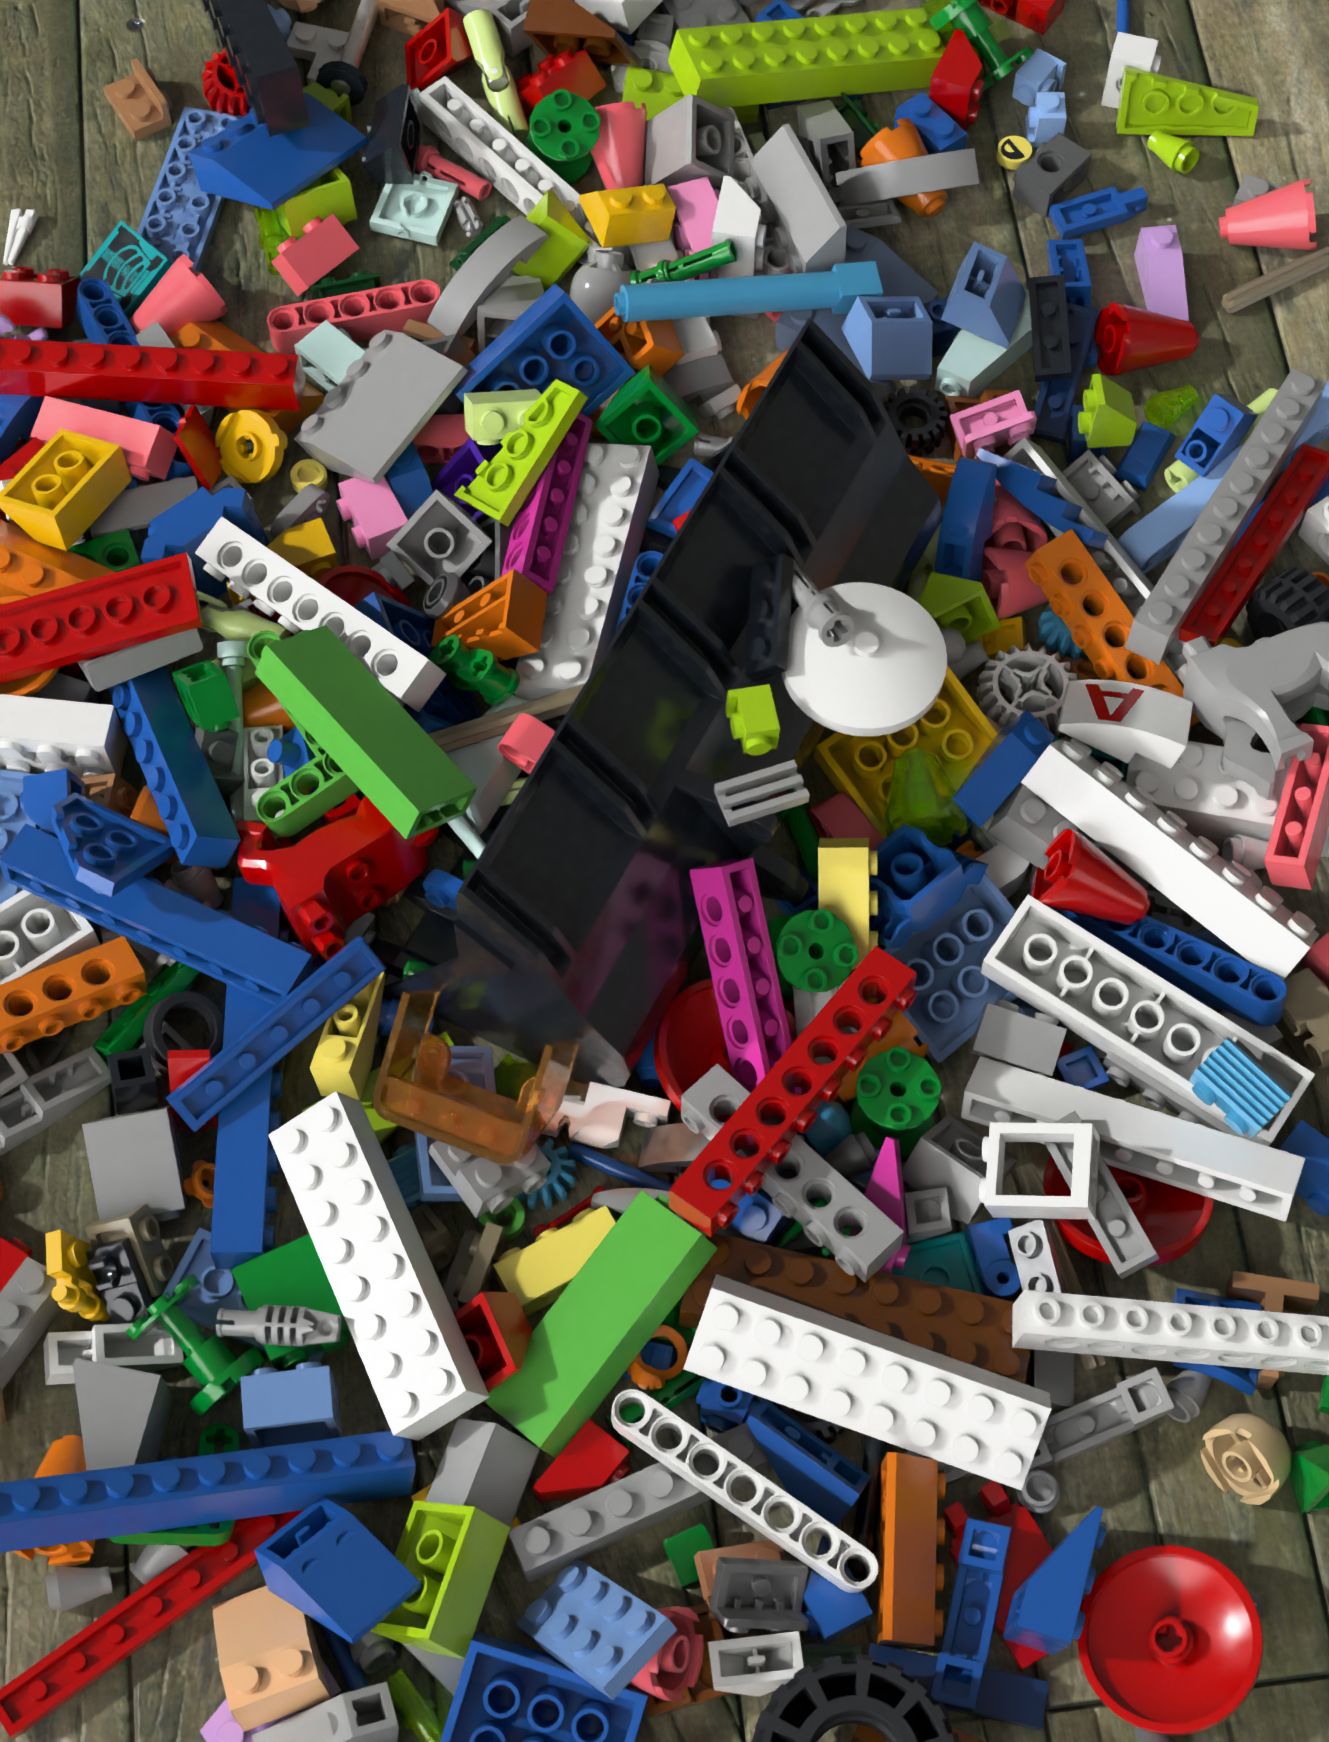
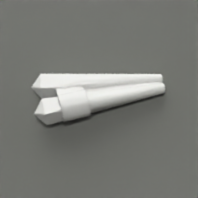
M19 208L11 210L3 259L4 265H14L28 236L31 235L39 217L35 209H26L25 215Z

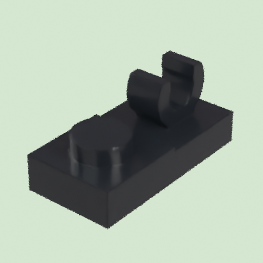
M126 1237L89 1248L85 1252L89 1261L88 1267L94 1273L98 1283L96 1287L100 1291L112 1324L135 1323L144 1315L150 1318L152 1315L147 1309L154 1301L129 1238Z

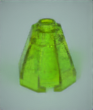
M913 748L905 751L900 758L895 760L884 815L887 838L903 824L910 828L922 830L928 841L940 846L953 842L952 834L958 830L960 837L968 833L966 814L952 800L956 790L935 754L926 752L922 748Z

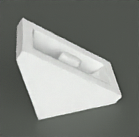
M799 1631L708 1642L713 1688L716 1691L760 1697L776 1691L781 1684L785 1685L793 1679L795 1672L804 1668Z

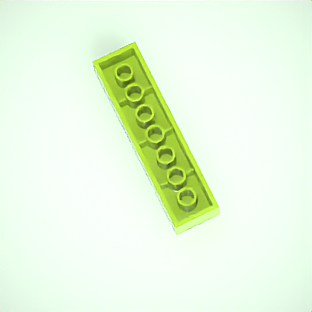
M913 8L677 29L668 62L684 96L694 94L719 108L836 97L841 96L840 93L842 92L846 95L927 88L930 87L931 76L946 48L938 33L933 30L928 20L930 18L925 9Z

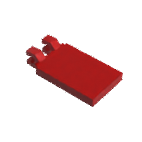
M991 1481L980 1488L981 1491L977 1493L991 1518L984 1522L1007 1526L1012 1529L994 1629L1021 1672L1049 1654L1002 1639L1012 1594L1053 1550L1025 1505L1020 1507L1018 1502L1010 1505L1009 1499L1000 1484L996 1481ZM957 1501L943 1509L940 1517L944 1518L945 1525L954 1539L950 1541L953 1548L950 1549L948 1554L956 1567L959 1568L958 1558L966 1519L969 1516L960 1502ZM1082 1598V1601H1081V1605H1080L1079 1611H1081V1608H1082V1605H1083V1602H1084V1599H1083V1598Z

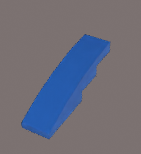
M1083 239L1047 240L1049 276L1064 274L1066 302L1092 308L1090 299L1092 285ZM1094 334L1084 367H1096L1098 355Z
M979 448L977 452L979 459L984 462L997 464V481L1027 509L1061 532L1065 533L1073 529L1081 542L1103 549L1109 535L1077 522L1083 507L1051 494L1057 479L994 452Z

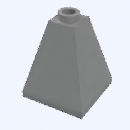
M529 275L511 276L478 306V355L544 294L540 278H534Z

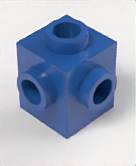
M706 1378L696 1398V1403L701 1405L700 1422L705 1423L709 1430L717 1434L745 1423L760 1401L756 1399L757 1396ZM721 1394L733 1398L735 1401L731 1403L725 1402L721 1398Z

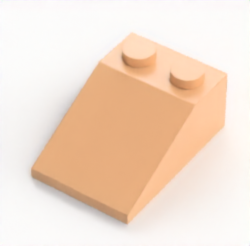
M267 1585L212 1606L219 1667L229 1709L244 1732L332 1699L310 1616L270 1592Z

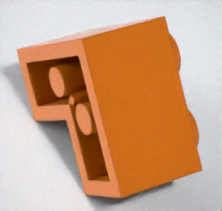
M613 306L594 324L618 353H626L632 368L642 370L650 364L662 377L685 355L671 319L625 323L621 315H616Z

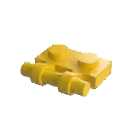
M61 1229L46 1233L47 1275L55 1278L57 1283L52 1290V1298L58 1301V1305L61 1308L70 1312L78 1311L81 1317L92 1322L109 1320L110 1317L103 1299L99 1297L100 1291L96 1287L98 1283L93 1271L88 1267L89 1261L85 1252L91 1248V1244Z

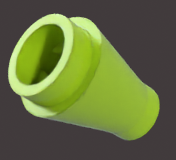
M1160 130L1154 131L1147 142V148L1153 151L1174 173H1189L1199 159L1200 153L1195 148L1194 142L1165 134Z

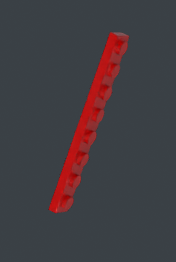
M1303 443L1179 628L1178 640L1188 642L1204 636L1212 648L1220 644L1251 597L1252 592L1255 591L1329 478V451Z
M304 1510L235 1520L234 1533L228 1542L219 1546H198L1 1688L0 1722L8 1735L15 1740L258 1563L254 1550Z

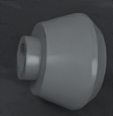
M453 572L441 574L431 583L423 601L425 613L431 620L440 619L454 606L470 597L471 593L457 574Z

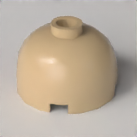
M1254 1413L1232 1414L1215 1424L1204 1434L1202 1440H1205L1206 1446L1201 1450V1459L1207 1473L1224 1492H1229L1231 1486L1238 1494L1243 1495L1239 1500L1240 1502L1261 1505L1270 1500L1286 1482L1292 1464L1291 1450L1281 1431L1266 1418Z

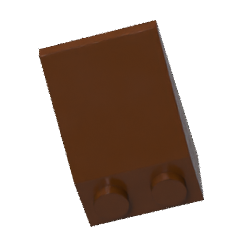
M530 0L522 30L546 56L554 54L557 57L569 49L572 53L586 50L595 64L641 66L642 61L616 30L575 1Z

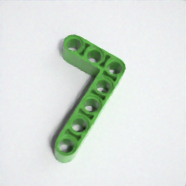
M266 630L254 634L247 644V653L256 668L261 659L263 648L273 640H281L272 631ZM280 702L316 756L264 792L256 803L258 817L276 836L285 838L295 835L360 789L344 771L341 772L342 769ZM318 786V789L314 793L308 795L309 791L312 788ZM285 809L284 813L281 816L275 818L276 814L280 810Z

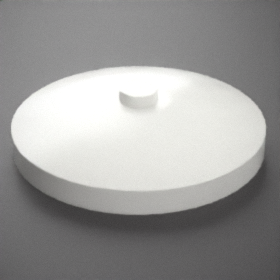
M864 582L844 583L821 590L820 592L832 595L839 603V610L848 613L855 622L854 634L850 640L839 647L826 646L819 638L818 629L811 628L804 621L801 606L795 610L790 617L787 671L781 673L790 697L811 719L843 734L879 736L897 732L910 726L924 716L932 707L941 691L946 675L947 651L943 635L935 620L914 599L893 588Z

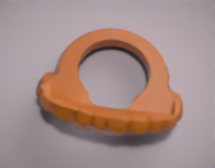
M660 1325L649 1340L662 1337L671 1341L677 1351L675 1365L667 1370H657L650 1365L644 1364L639 1353L627 1368V1373L631 1375V1380L638 1384L639 1388L643 1390L648 1388L654 1391V1388H662L665 1385V1381L674 1378L683 1370L688 1356L687 1346L680 1333L672 1327Z

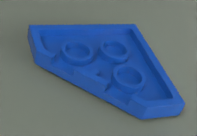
M75 792L53 805L50 820L75 879L89 886L98 894L114 896L175 854L176 850L172 846L169 837Z

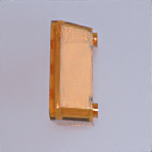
M434 990L403 992L373 1092L372 1101L376 1113L384 1120L497 1164L508 1165L521 1161L561 1107L579 1044L569 1041L545 1045L536 1077L529 1079L523 1085L518 1101L447 1075L452 1059L450 1046L442 1037L428 1032L439 992Z

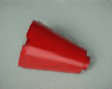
M1119 302L1108 303L1109 308H1102L1095 325V345H1100L1101 356L1097 358V365L1106 376H1116L1189 358L1199 344V333L1191 322Z
M1064 829L1055 837L1044 855L1050 857L1045 870L1037 867L1031 886V896L1051 908L1125 925H1131L1135 921H1140L1144 918L1150 906L1146 888L1080 832Z

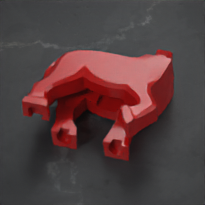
M353 794L345 799V804L335 810L332 808L322 815L327 824L326 826L317 829L295 845H293L289 837L277 838L276 840L280 843L277 845L267 825L241 819L236 821V829L241 839L237 863L246 882L275 888L282 908L304 948L312 955V958L320 954L325 961H329L345 947L343 939L346 937L347 928L355 920L392 898L424 871L429 862L427 846L438 836L439 826L405 839L365 794L362 800H359Z

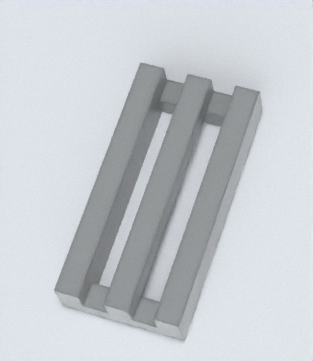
M795 760L714 784V793L729 827L807 803L810 798L807 788L804 789L803 778L797 772ZM791 788L794 790L793 793L733 811L731 808L749 801H758L769 797V795Z

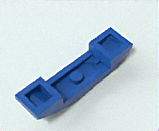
M970 1518L966 1519L958 1558V1573L942 1650L938 1655L930 1694L937 1702L976 1710L1000 1602L1011 1527Z

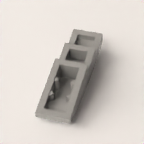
M93 1046L30 1076L29 1079L20 1084V1090L0 1099V1156L42 1132L111 1083L109 1068Z

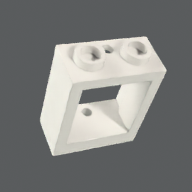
M990 1122L989 1137H984L982 1141V1158L984 1162H987L986 1178H981L979 1183L980 1202L984 1203L990 1214L996 1218L1095 1220L1100 1136L1092 1123ZM1005 1142L1074 1143L1071 1196L1002 1195Z

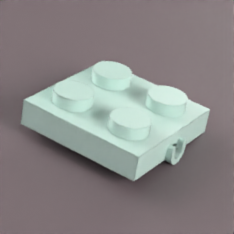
M426 171L420 172L419 175L415 174L413 185L385 184L370 219L371 231L437 246L453 209V202L459 194L458 184L434 179ZM423 176L428 178L427 181L423 180Z

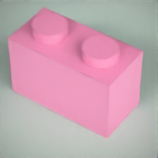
M383 476L377 484L355 477L339 483L341 499L336 500L337 507L344 521L351 520L354 526L351 528V532L358 548L365 547L371 560L387 554L391 551L386 546L387 543L408 520L385 477Z

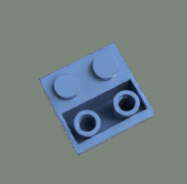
M973 242L958 270L941 318L945 322L1006 349L1011 342L1027 294L1008 257L977 242Z
M858 296L841 329L868 380L930 379L932 375L933 322L919 297Z

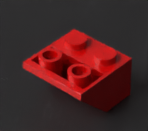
M570 49L559 54L557 57L554 54L547 56L537 64L539 70L534 74L527 73L514 81L524 114L529 118L536 104L555 90L565 89L588 101L607 86L586 50L572 53Z
M16 266L13 267V270H4L0 276V313L7 316L14 325L52 328L66 327L72 324L81 278L69 276V270L48 269L47 273L38 274L34 273L33 267Z

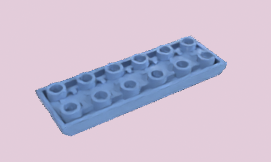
M184 107L137 233L173 263L178 257L185 254L194 263L191 266L193 270L200 272L226 197L201 191L189 153L199 147L204 139L217 135L226 129L228 123L239 120L242 116H232L226 113L219 114L214 111Z

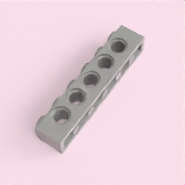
M716 1064L681 1095V1118L692 1132L696 1134L701 1132L711 1141L725 1124L716 1118L721 1115L732 1116L750 1095V1092L720 1065ZM775 1117L763 1120L764 1123L771 1126L783 1123ZM795 1135L790 1141L792 1146L784 1160L778 1165L772 1163L765 1171L766 1178L760 1188L773 1198V1204L780 1213L787 1218L793 1216L804 1226L805 1234L814 1244L820 1247L826 1246L835 1255L836 1262L847 1274L852 1276L856 1274L866 1282L901 1249L904 1231L800 1137ZM749 1148L737 1151L743 1157H752L757 1154ZM781 1170H791L797 1176L792 1179H784L777 1173ZM812 1198H822L828 1202V1205L819 1208L812 1206L808 1201ZM844 1226H852L858 1229L860 1233L856 1236H846L839 1229Z

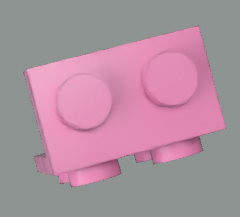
M1016 390L950 415V421L963 456L965 458L973 456L975 460H980L977 456L979 448L995 453L994 448L1008 443L1009 447H1014L1024 437L1030 440L1029 435L1034 434L1037 416L1035 411H1027L1020 390Z

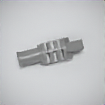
M264 1304L262 1307H258L257 1311L220 1308L217 1314V1320L235 1321L234 1325L216 1324L218 1337H255L256 1341L260 1342L261 1345L299 1347L339 1342L341 1315L313 1310L304 1306Z

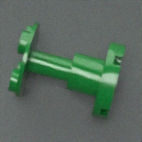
M954 0L928 20L935 32L949 22L955 30L956 28L963 30L968 41L973 43L992 71L981 79L985 81L983 91L995 83L991 78L992 76L999 81L1015 68L1012 61L1015 60L1017 65H1019L1035 53L1030 45H1027L1011 58H1008L988 29L993 22L978 0Z
M565 89L555 90L536 104L530 116V132L524 146L570 186L575 185L586 176L591 165L592 155L590 151L594 148L599 137L600 117L585 98L575 93H570Z
M805 910L797 915H778L766 920L782 995H794L793 986L809 993L828 992L843 983L858 960V950L848 926L828 910Z
M897 1046L869 1059L860 1070L855 1089L857 1100L853 1104L850 1121L853 1128L852 1134L857 1135L863 1131L872 1146L881 1151L886 1137L891 1136L899 1139L901 1163L907 1162L920 1138L932 1129V1114L938 1106L941 1082L936 1072L926 1060L915 1053L909 1052L904 1047Z
M191 1274L173 1290L176 1293L175 1297L170 1296L168 1292L163 1294L147 1309L152 1316L150 1318L146 1315L142 1316L126 1330V1333L135 1342L159 1324L166 1330L188 1356L182 1364L204 1388L188 1404L193 1412L195 1411L199 1417H202L226 1398L235 1387L241 1385L240 1377L252 1375V1371L258 1369L266 1359L256 1346L237 1359L216 1334L209 1339L180 1307L202 1284L194 1274Z

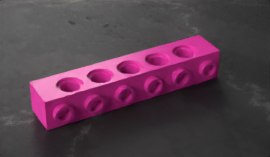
M580 412L516 513L501 574L503 576L512 569H515L547 592V596L554 591L593 420Z
M753 858L720 860L690 869L689 872L732 1075L738 1083L751 1093L789 1049L792 1042ZM801 1087L789 1089L794 1094L802 1095Z

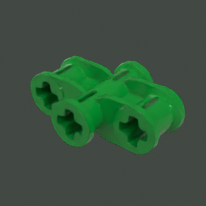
M450 635L439 642L428 657L431 662L446 673L453 686L467 692L478 690L483 695L484 700L490 705H497L510 698L520 683V675L515 670L500 665L493 653L480 648L469 650L463 645V640L457 635Z

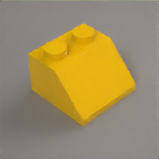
M664 184L595 191L579 196V202L602 248L669 240L676 206Z

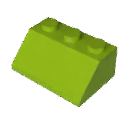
M414 1500L394 1556L420 1581L422 1587L370 1631L433 1654L465 1659L510 1527L477 1507Z

